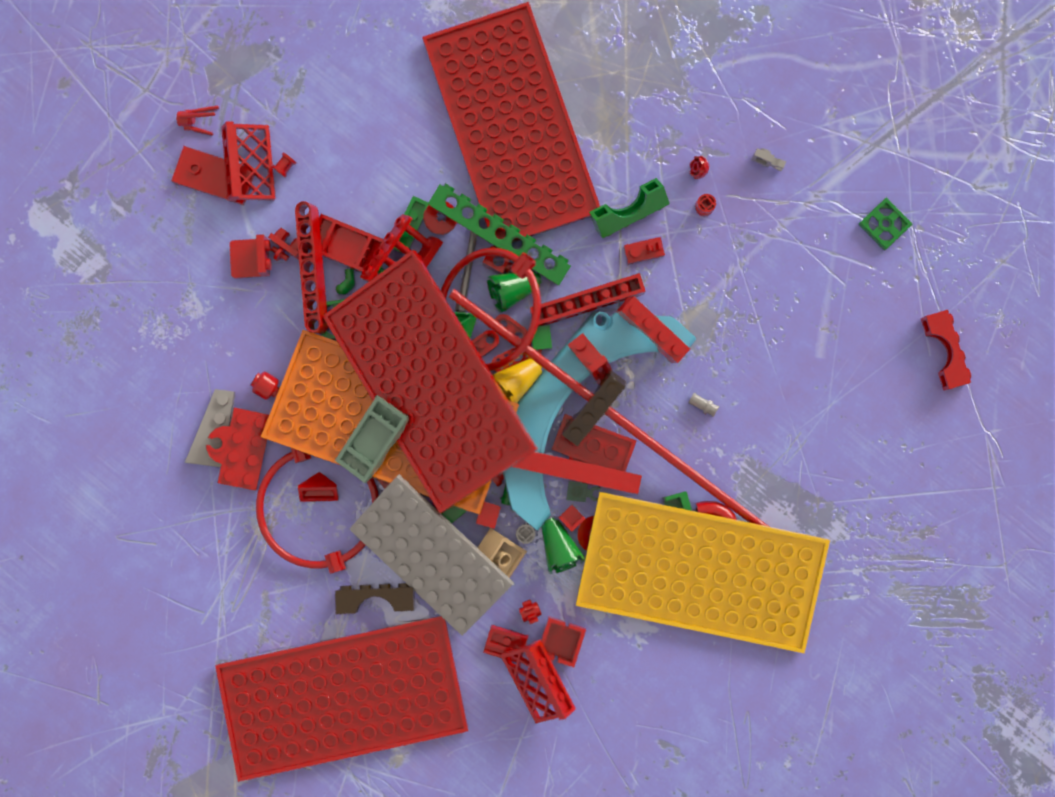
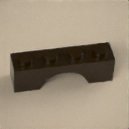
M610 370L599 383L588 402L565 425L562 435L578 447L626 388V381Z
M398 583V587H391L390 584H379V588H371V584L359 585V589H352V585H345L335 590L336 614L357 613L362 602L370 597L385 599L391 604L394 612L415 610V591L407 583Z

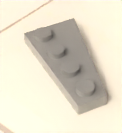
M214 390L185 463L221 467L220 463L213 461L209 457L206 445L218 449L222 442L219 438L209 439L207 437L215 428L230 426L236 392Z

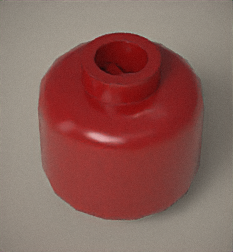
M265 371L261 374L257 373L250 384L252 392L264 400H268L271 396L275 398L280 389L278 387L279 380Z

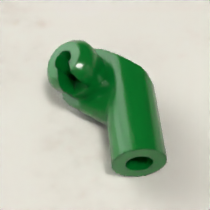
M345 269V280L338 284L335 289L339 295L348 294L354 288V269Z

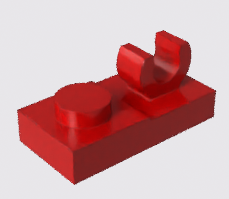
M661 237L623 246L628 265L665 256Z

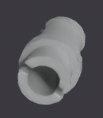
M696 393L692 395L688 403L714 417L719 406L713 404L712 400L708 401Z

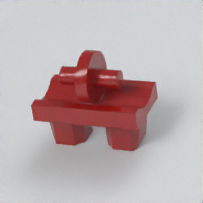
M282 227L275 234L270 233L268 236L273 243L280 247L279 249L275 246L271 248V251L275 253L273 259L279 261L282 258L287 261L289 256L285 252H288L299 260L297 238L295 237L290 245L285 243L290 233Z

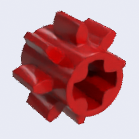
M531 599L522 602L523 607L519 608L523 622L528 620L530 624L538 622V616L542 614L537 601L532 603Z

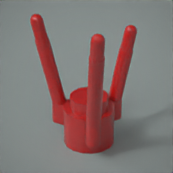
M219 106L178 111L176 115L177 125L184 126V130L212 136L213 132L191 125L195 124V118L215 116V112L206 111L217 110Z

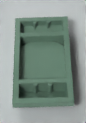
M376 396L335 461L362 482L367 483L382 465L390 448L400 438L409 418L383 398Z

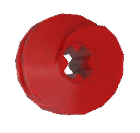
M447 201L445 202L448 208H454L452 204ZM428 205L423 214L426 228L437 235L451 232L457 222L444 214L443 220L438 221L437 217L439 216L437 214L441 215L442 213Z

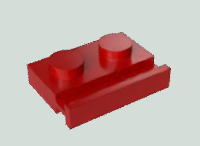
M491 624L483 653L501 658L500 655L503 652L526 646L528 635ZM509 656V658H510V660H511L512 662H516V663H517V660H516V659H514L513 657Z

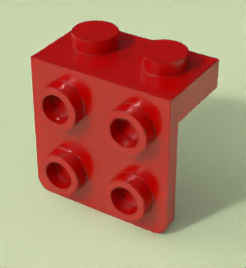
M264 234L256 235V239L232 240L230 242L231 276L233 278L270 276V270H272V262L269 259L271 243Z

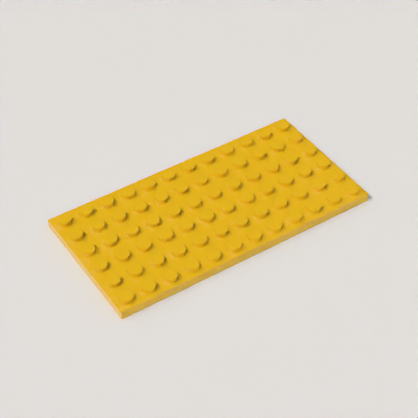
M599 492L576 606L805 654L830 540Z

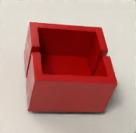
M548 616L541 642L550 660L554 661V655L558 656V663L574 668L586 628L572 623H568V626H566L565 621Z

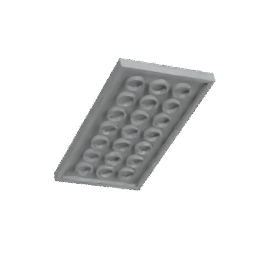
M400 475L390 483L349 528L404 582L413 587V590L462 636L514 583Z

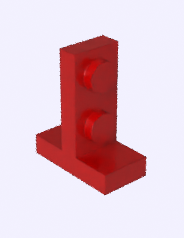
M583 333L568 344L570 350L599 385L607 373L612 370L605 356L597 351Z

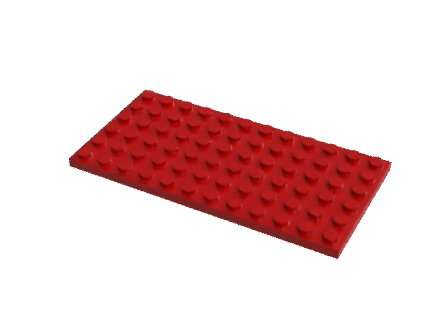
M529 2L423 36L422 39L479 204L488 209L486 213L492 217L494 214L504 219L503 224L508 227L510 224L520 229L519 234L524 237L527 234L532 237L591 217L589 212L600 207ZM484 218L486 226L488 228L489 220L487 218ZM503 228L496 229L495 236L498 239H503L506 235ZM514 238L512 243L520 241V239Z
M415 250L410 251L323 315L324 320L371 399L374 401L376 396H380L409 418L397 442L439 513L445 512L537 450L536 445Z
M442 616L215 665L238 782L469 731L446 620Z

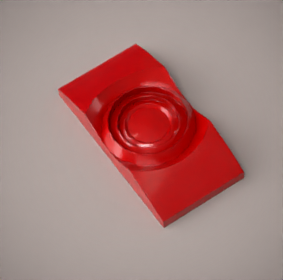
M321 214L319 217L322 256L362 273L363 268L372 260L375 250L380 248L384 242L383 239L324 214ZM312 245L309 246L308 250H312Z

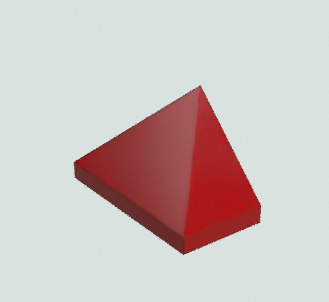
M321 472L316 473L298 485L300 502L339 501L337 484Z

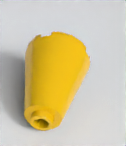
M530 358L492 375L507 400L518 403L542 374V367Z

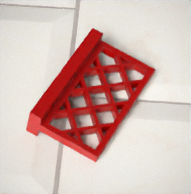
M226 121L222 125L221 130L227 200H275L269 125L234 124L232 121ZM236 129H242L248 136L242 141L237 136ZM256 130H264L265 138L262 141L253 134ZM249 137L258 144L254 150L244 143ZM241 146L250 153L245 159L238 154V149ZM259 147L266 151V157L263 160L255 153ZM251 155L260 163L255 169L246 162ZM243 164L251 171L247 178L240 173V167ZM261 165L268 170V175L265 179L256 171ZM252 174L262 181L257 187L248 181ZM244 183L253 190L250 195H242L241 186ZM264 183L269 188L270 195H263L258 188Z
M541 640L534 641L527 646L503 652L500 655L535 723L557 718L564 720L576 710ZM523 652H525L528 660L523 657ZM509 656L517 660L516 665L511 662ZM521 663L528 666V671L520 667ZM532 669L535 671L537 677L532 675ZM519 673L526 677L525 682L520 679ZM530 680L537 684V688L529 685ZM541 687H543L546 694L541 692ZM527 691L535 694L534 699L528 695ZM539 697L546 701V706L538 702ZM550 704L553 706L555 712L549 709ZM536 707L544 712L543 716H539Z

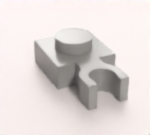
M757 148L751 159L779 171H782L786 164V161L775 158L769 150L764 148Z

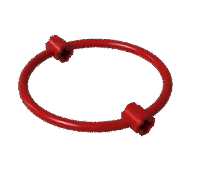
M485 248L474 251L461 259L452 268L440 290L446 299L448 290L457 274L467 264L484 256L495 255L507 258L514 262L511 266L514 274L522 279L527 277L533 296V314L528 332L521 344L509 356L497 362L485 363L489 371L503 368L519 358L531 343L539 324L541 296L537 280L532 272L536 261L523 252L520 256H517L501 248Z
M291 448V452L281 457L271 466L259 486L256 499V518L261 534L276 554L294 565L311 569L328 568L330 574L346 569L344 562L353 558L366 546L361 540L343 555L341 550L324 555L326 559L324 561H310L286 552L276 543L267 528L264 518V498L271 479L283 465L293 459L295 463L312 459L311 455ZM371 477L367 484L373 503L379 497L376 483L373 477Z

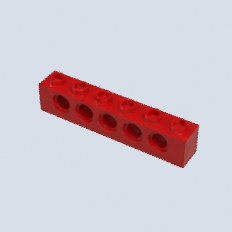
M640 273L542 303L538 327L625 301L628 297L644 295L646 290ZM530 307L531 317L533 314V307Z

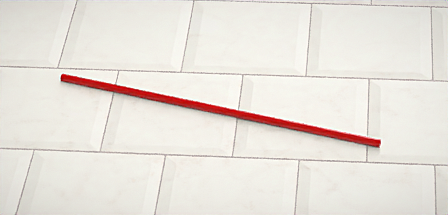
M454 289L449 295V298L516 348L523 341ZM530 345L523 352L586 401L593 395L591 391ZM611 406L604 413L747 522L770 527Z

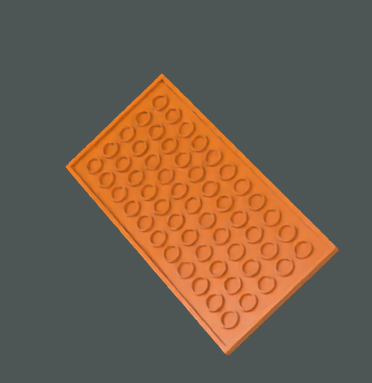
M302 330L261 437L340 465L335 459L369 409L373 400L338 341ZM509 401L513 410L517 413L519 404ZM396 441L386 454L382 465L372 477L391 483L400 475L417 492L430 497ZM492 480L454 506L480 515Z

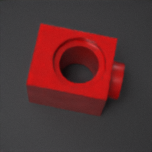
M495 255L485 256L482 262L483 266L498 274L509 273L513 265L511 260ZM496 258L504 260V264L501 266H496L493 262Z

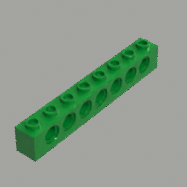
M446 183L444 185L439 184L428 205L497 248L508 250L517 256H520L522 252L528 254L531 248H535L538 251V256L534 259L536 265L533 267V270L553 283L560 285L571 265L567 264L568 259L560 254L558 257L551 254L553 250L544 244L542 247L535 244L537 240L527 234L524 237L519 234L520 229L510 224L508 227L503 224L504 219L494 214L492 217L487 214L488 209L482 205L477 204L475 206L471 204V199L462 193L460 196L453 192L455 189ZM449 197L455 198L457 201L456 207L448 208L445 203L446 199ZM466 207L473 210V216L469 219L464 218L462 215V211ZM481 218L489 220L488 228L482 229L479 226ZM503 228L506 235L503 239H498L495 236L496 229ZM514 238H519L522 241V246L519 249H514L511 245ZM548 258L554 261V266L551 269H546L544 266V262Z

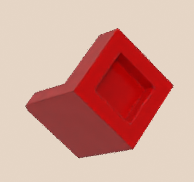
M484 501L476 524L495 529L501 507Z
M573 505L558 517L571 532L586 519Z

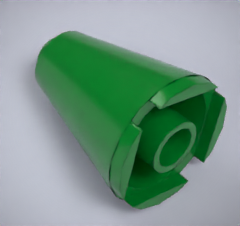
M532 271L540 288V284H542L541 276L539 273ZM514 273L491 275L488 277V291L491 299H495L497 302L494 306L500 313L505 312L532 294L527 277L522 279Z
M554 518L546 520L541 528L549 574H552L553 570L557 574L577 566L575 562L579 560L583 563L585 561L584 555L562 523Z

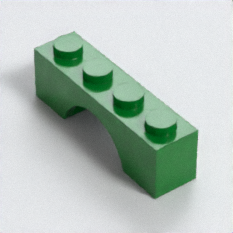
M655 178L639 187L637 198L629 206L622 209H614L604 204L589 213L596 231L603 239L663 209L670 203L664 186Z

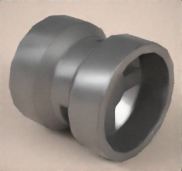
M528 524L521 525L517 529L516 537L521 543L528 544L534 540L535 530Z

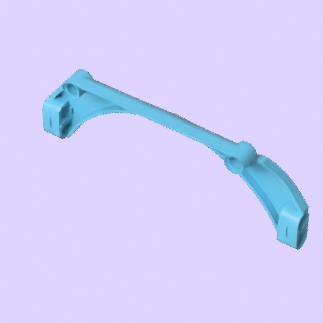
M595 311L589 315L551 362L579 383L590 376V372L568 347V344L582 333L597 351L605 356L609 363L633 354L659 351L656 345L644 333L630 325L618 313H613L610 317L605 312ZM598 315L602 317L600 325L596 324V317ZM655 315L689 348L696 341L695 336L673 317ZM545 369L517 403L519 408L516 413L537 447V450L534 452L543 454L553 421L561 406L573 391ZM511 467L503 472L510 507L538 531L551 516L545 496L543 474Z

